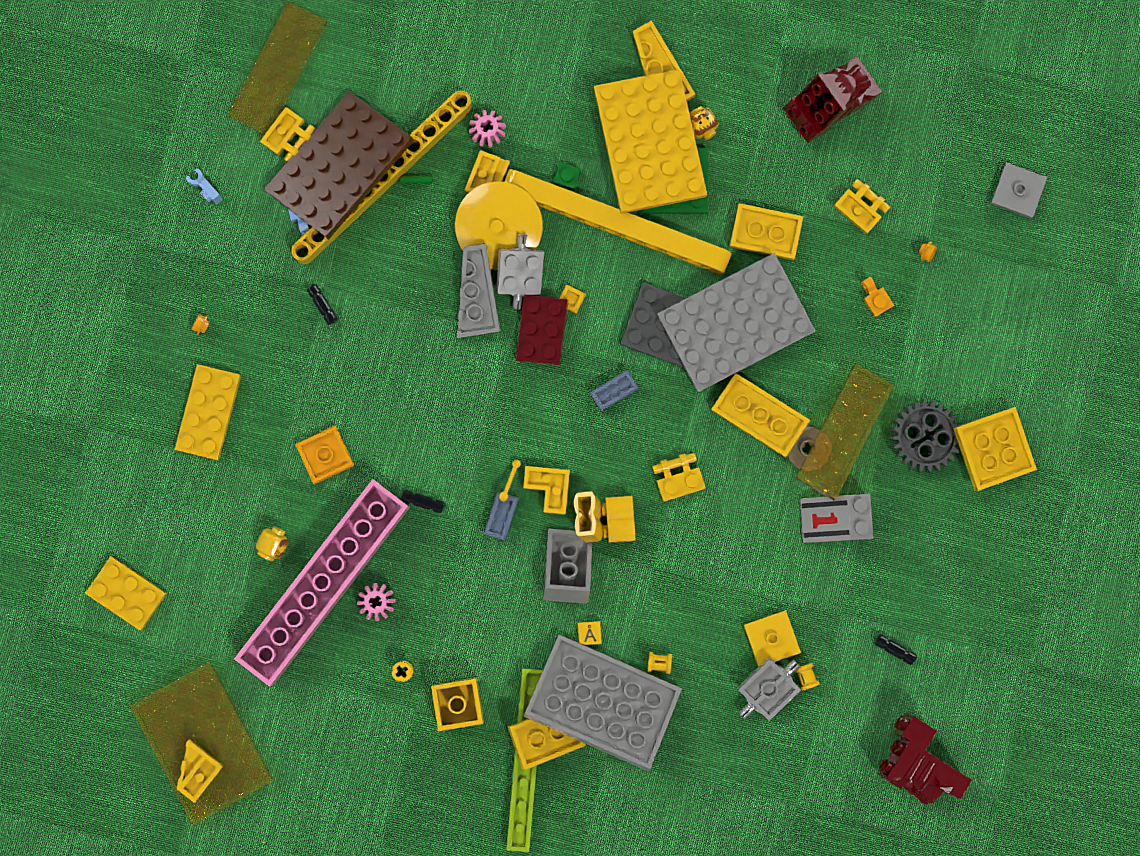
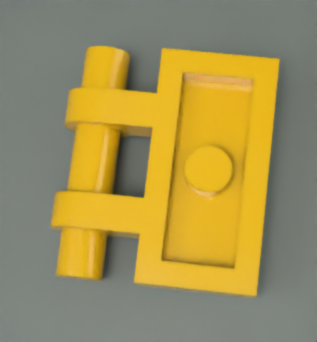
M285 107L260 140V143L278 156L283 150H286L288 154L284 160L288 162L293 155L295 156L299 152L298 149L305 141H308L316 129L312 125H309L305 131L300 127L305 122L304 119ZM297 134L300 138L294 146L290 145V140Z
M857 179L852 186L858 192L854 194L848 189L833 207L867 235L882 218L876 210L879 208L886 213L890 206L884 202L886 199L881 195L877 196L871 191L867 183L863 184ZM863 195L873 203L871 207L860 199Z
M684 453L679 455V458L669 461L665 459L660 461V464L652 466L654 474L661 472L664 474L663 479L657 480L663 502L706 489L699 467L692 470L689 467V463L697 461L695 453L688 455ZM682 466V473L671 476L670 469Z

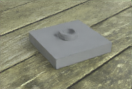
M1006 162L990 204L1032 219L1047 177Z

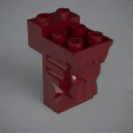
M855 57L847 64L835 68L831 72H820L783 109L798 129L800 135L809 143L825 134L838 121L871 103L882 91L860 59Z
M906 713L904 716L901 715L894 725L896 728L894 733L901 736V739H897L890 749L892 752L888 760L885 758L878 769L880 771L879 776L900 789L903 788L906 792L913 794L925 805L934 803L943 792L961 800L972 780L926 751L937 730L915 716Z

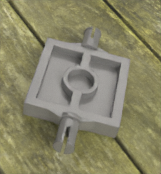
M518 234L517 247L499 249L496 292L498 294L512 295L513 309H522V296L541 295L544 251L527 248V234Z
M768 657L737 687L748 702L739 711V714L746 719L755 710L770 721L801 691L800 687L791 677V674L800 665L793 659L783 668Z

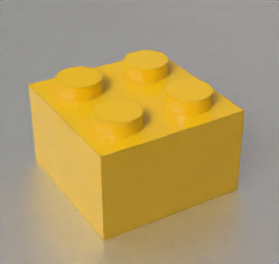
M477 678L431 686L438 731L484 723Z

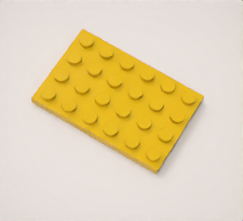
M680 69L594 86L621 214L707 197Z

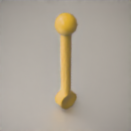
M519 460L512 462V471L504 491L499 495V499L502 502L508 499V490L517 468L521 466Z

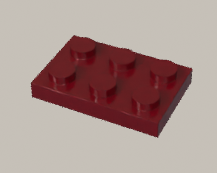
M524 295L516 355L517 361L561 365L568 309L567 299Z

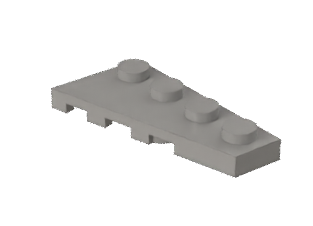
M480 244L464 247L457 338L499 332L501 328L487 245Z

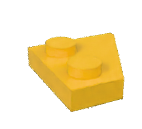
M189 739L186 742V752L181 765V775L178 779L177 790L193 803L197 802L224 765Z

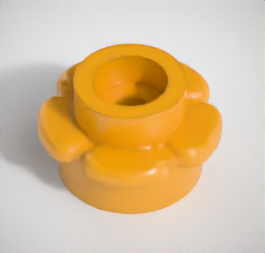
M932 241L928 244L923 243L918 253L921 256V261L930 262L933 259L937 246L933 245Z
M199 314L191 330L197 332L196 335H199L200 332L205 333L210 323L207 321V315L204 317Z

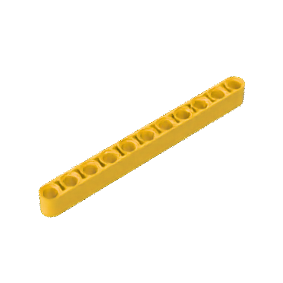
M465 91L455 92L410 134L414 140L412 144L416 143L420 145V148L416 152H411L408 150L409 147L400 157L404 160L403 165L400 167L392 166L386 173L388 175L387 180L376 184L372 189V194L363 199L329 240L324 237L321 242H315L314 236L318 232L313 228L308 230L292 247V255L297 262L308 264L314 260L388 190L400 176L406 173L470 112L472 107L469 94ZM459 99H465L467 104L464 107H458L456 102ZM443 114L451 115V119L448 122H442L440 117ZM427 129H434L436 131L432 137L424 135ZM301 248H307L308 254L302 258L298 257V251Z
M509 169L504 181L525 189L535 199L539 207L717 274L725 273L732 255L730 251L630 213L621 214L620 209L516 170Z

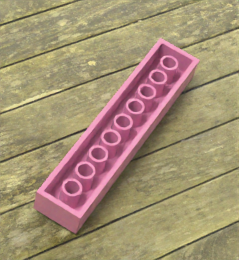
M372 479L234 660L269 687L273 686L410 507Z

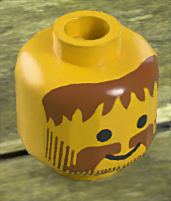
M700 106L689 113L696 139L704 138L708 140L716 135L715 130L718 128L719 122L710 108Z
M275 526L272 529H264L255 545L258 550L257 554L269 561L281 558L289 544L288 538L284 536L285 531Z

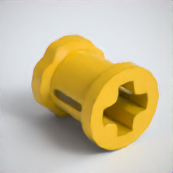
M649 652L647 672L657 670L666 671V674H670L672 654L664 656Z
M400 661L392 668V676L396 681L405 682L413 675V667L407 661ZM399 666L402 668L407 667L406 677L397 674L400 671Z
M813 663L800 666L795 670L802 684L800 687L801 691L820 685L812 669Z

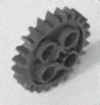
M923 400L919 406L917 402L912 403V408L910 406L904 407L906 413L898 412V416L901 419L893 420L897 427L890 429V431L896 433L895 436L890 438V440L896 441L892 449H899L895 456L904 457L901 462L902 464L910 462L909 469H913L917 465V472L923 471L924 467L926 472H932V467L937 471L940 470V465L943 467L948 466L947 460H954L952 453H959V450L955 448V445L959 444L953 428L961 425L953 423L956 416H948L950 409L942 411L943 404L935 407V401H930L927 405L926 400ZM926 416H930L932 419L931 426L926 424ZM941 425V429L927 436V440L920 441L911 448L910 445L926 435L925 433L931 432ZM909 428H912L915 432L913 439L908 436L907 431ZM939 434L944 437L943 445L938 443L937 437ZM921 446L927 450L925 457L920 454Z

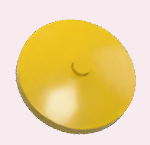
M495 181L482 184L466 195L456 213L455 232L462 250L464 247L486 244L490 269L498 270L499 249L517 247L518 234H527L526 247L531 250L537 249L543 233V218L537 202L525 189L513 183Z

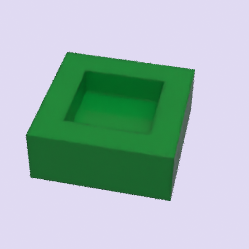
M560 162L554 185L575 191L581 168Z

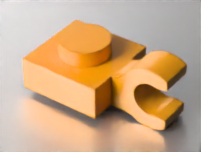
M871 277L861 282L863 289L868 294L863 300L874 318L894 306L885 289L882 287L877 290Z

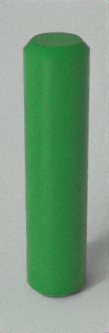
M400 176L399 182L401 184L432 183L433 179L432 176Z

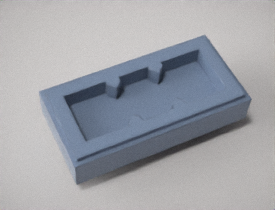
M626 370L592 390L590 395L600 411H603L639 388L629 371Z
M497 492L484 534L505 541L519 498L508 495L507 501L502 502L499 499L500 492Z

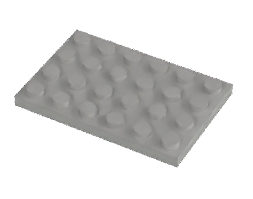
M775 253L657 313L697 393L815 332Z
M558 635L524 717L649 772L682 688Z

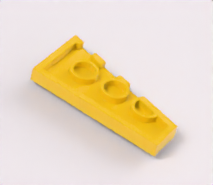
M652 20L633 31L632 34L645 76L680 69ZM680 69L686 101L695 97V92Z

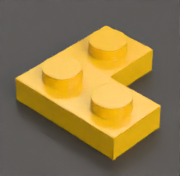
M525 466L523 488L545 491L544 513L566 515L570 470Z

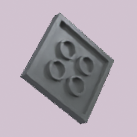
M643 283L621 345L683 367L657 313L686 298Z

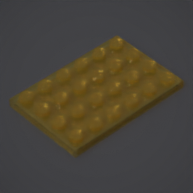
M211 662L204 664L130 705L192 826L274 781ZM189 739L224 765L195 803L177 790L178 779L181 775V765L186 752V742Z

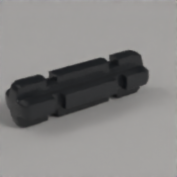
M316 284L310 286L307 292L313 298V302L321 315H324L323 318L328 325L335 323L338 318L331 311L332 308L324 295L321 294L319 287Z
M404 490L401 500L405 503L410 504L411 502L415 506L428 510L433 509L437 513H442L445 506L443 501L437 499L434 501L433 498L418 493L413 494V492Z
M881 634L875 639L874 644L882 649L885 648L884 650L893 656L903 659L904 662L910 665L915 662L917 655L909 650L906 651L907 649L888 640L887 637Z

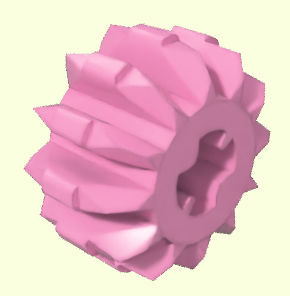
M483 110L482 117L476 113L474 116L477 121H470V125L473 128L469 129V134L474 135L472 138L474 142L480 140L481 147L485 145V142H488V146L491 148L492 141L499 144V137H505V132L502 130L506 128V124L500 123L502 116L495 117V111L492 110L490 115H487L486 110ZM490 125L491 130L489 129L487 132H484V128Z
M373 583V591L369 586H365L368 594L359 593V596L365 599L364 601H358L357 605H365L360 610V613L363 614L369 611L366 617L368 620L372 618L374 613L375 621H380V613L386 619L388 614L385 610L394 611V608L388 606V604L395 603L396 599H388L393 594V591L390 590L384 593L387 587L384 584L379 591L378 584ZM379 596L381 598L379 601H382V605L374 608L372 606L374 603H371V599Z

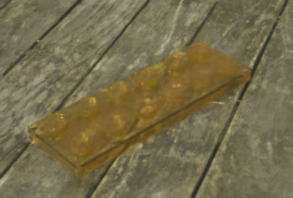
M288 1L228 116L265 135L284 107L327 25V20Z
M858 364L853 365L795 479L833 501L836 500L894 385Z

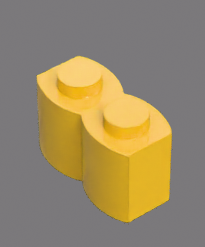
M592 491L576 493L574 508L577 513L575 519L577 535L585 543L601 541L603 526L600 521L602 506L599 498Z
M632 496L605 498V503H601L602 516L607 517V525H603L604 538H608V543L635 541Z

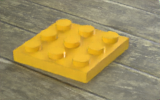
M1016 407L953 428L974 491H979L1037 470Z

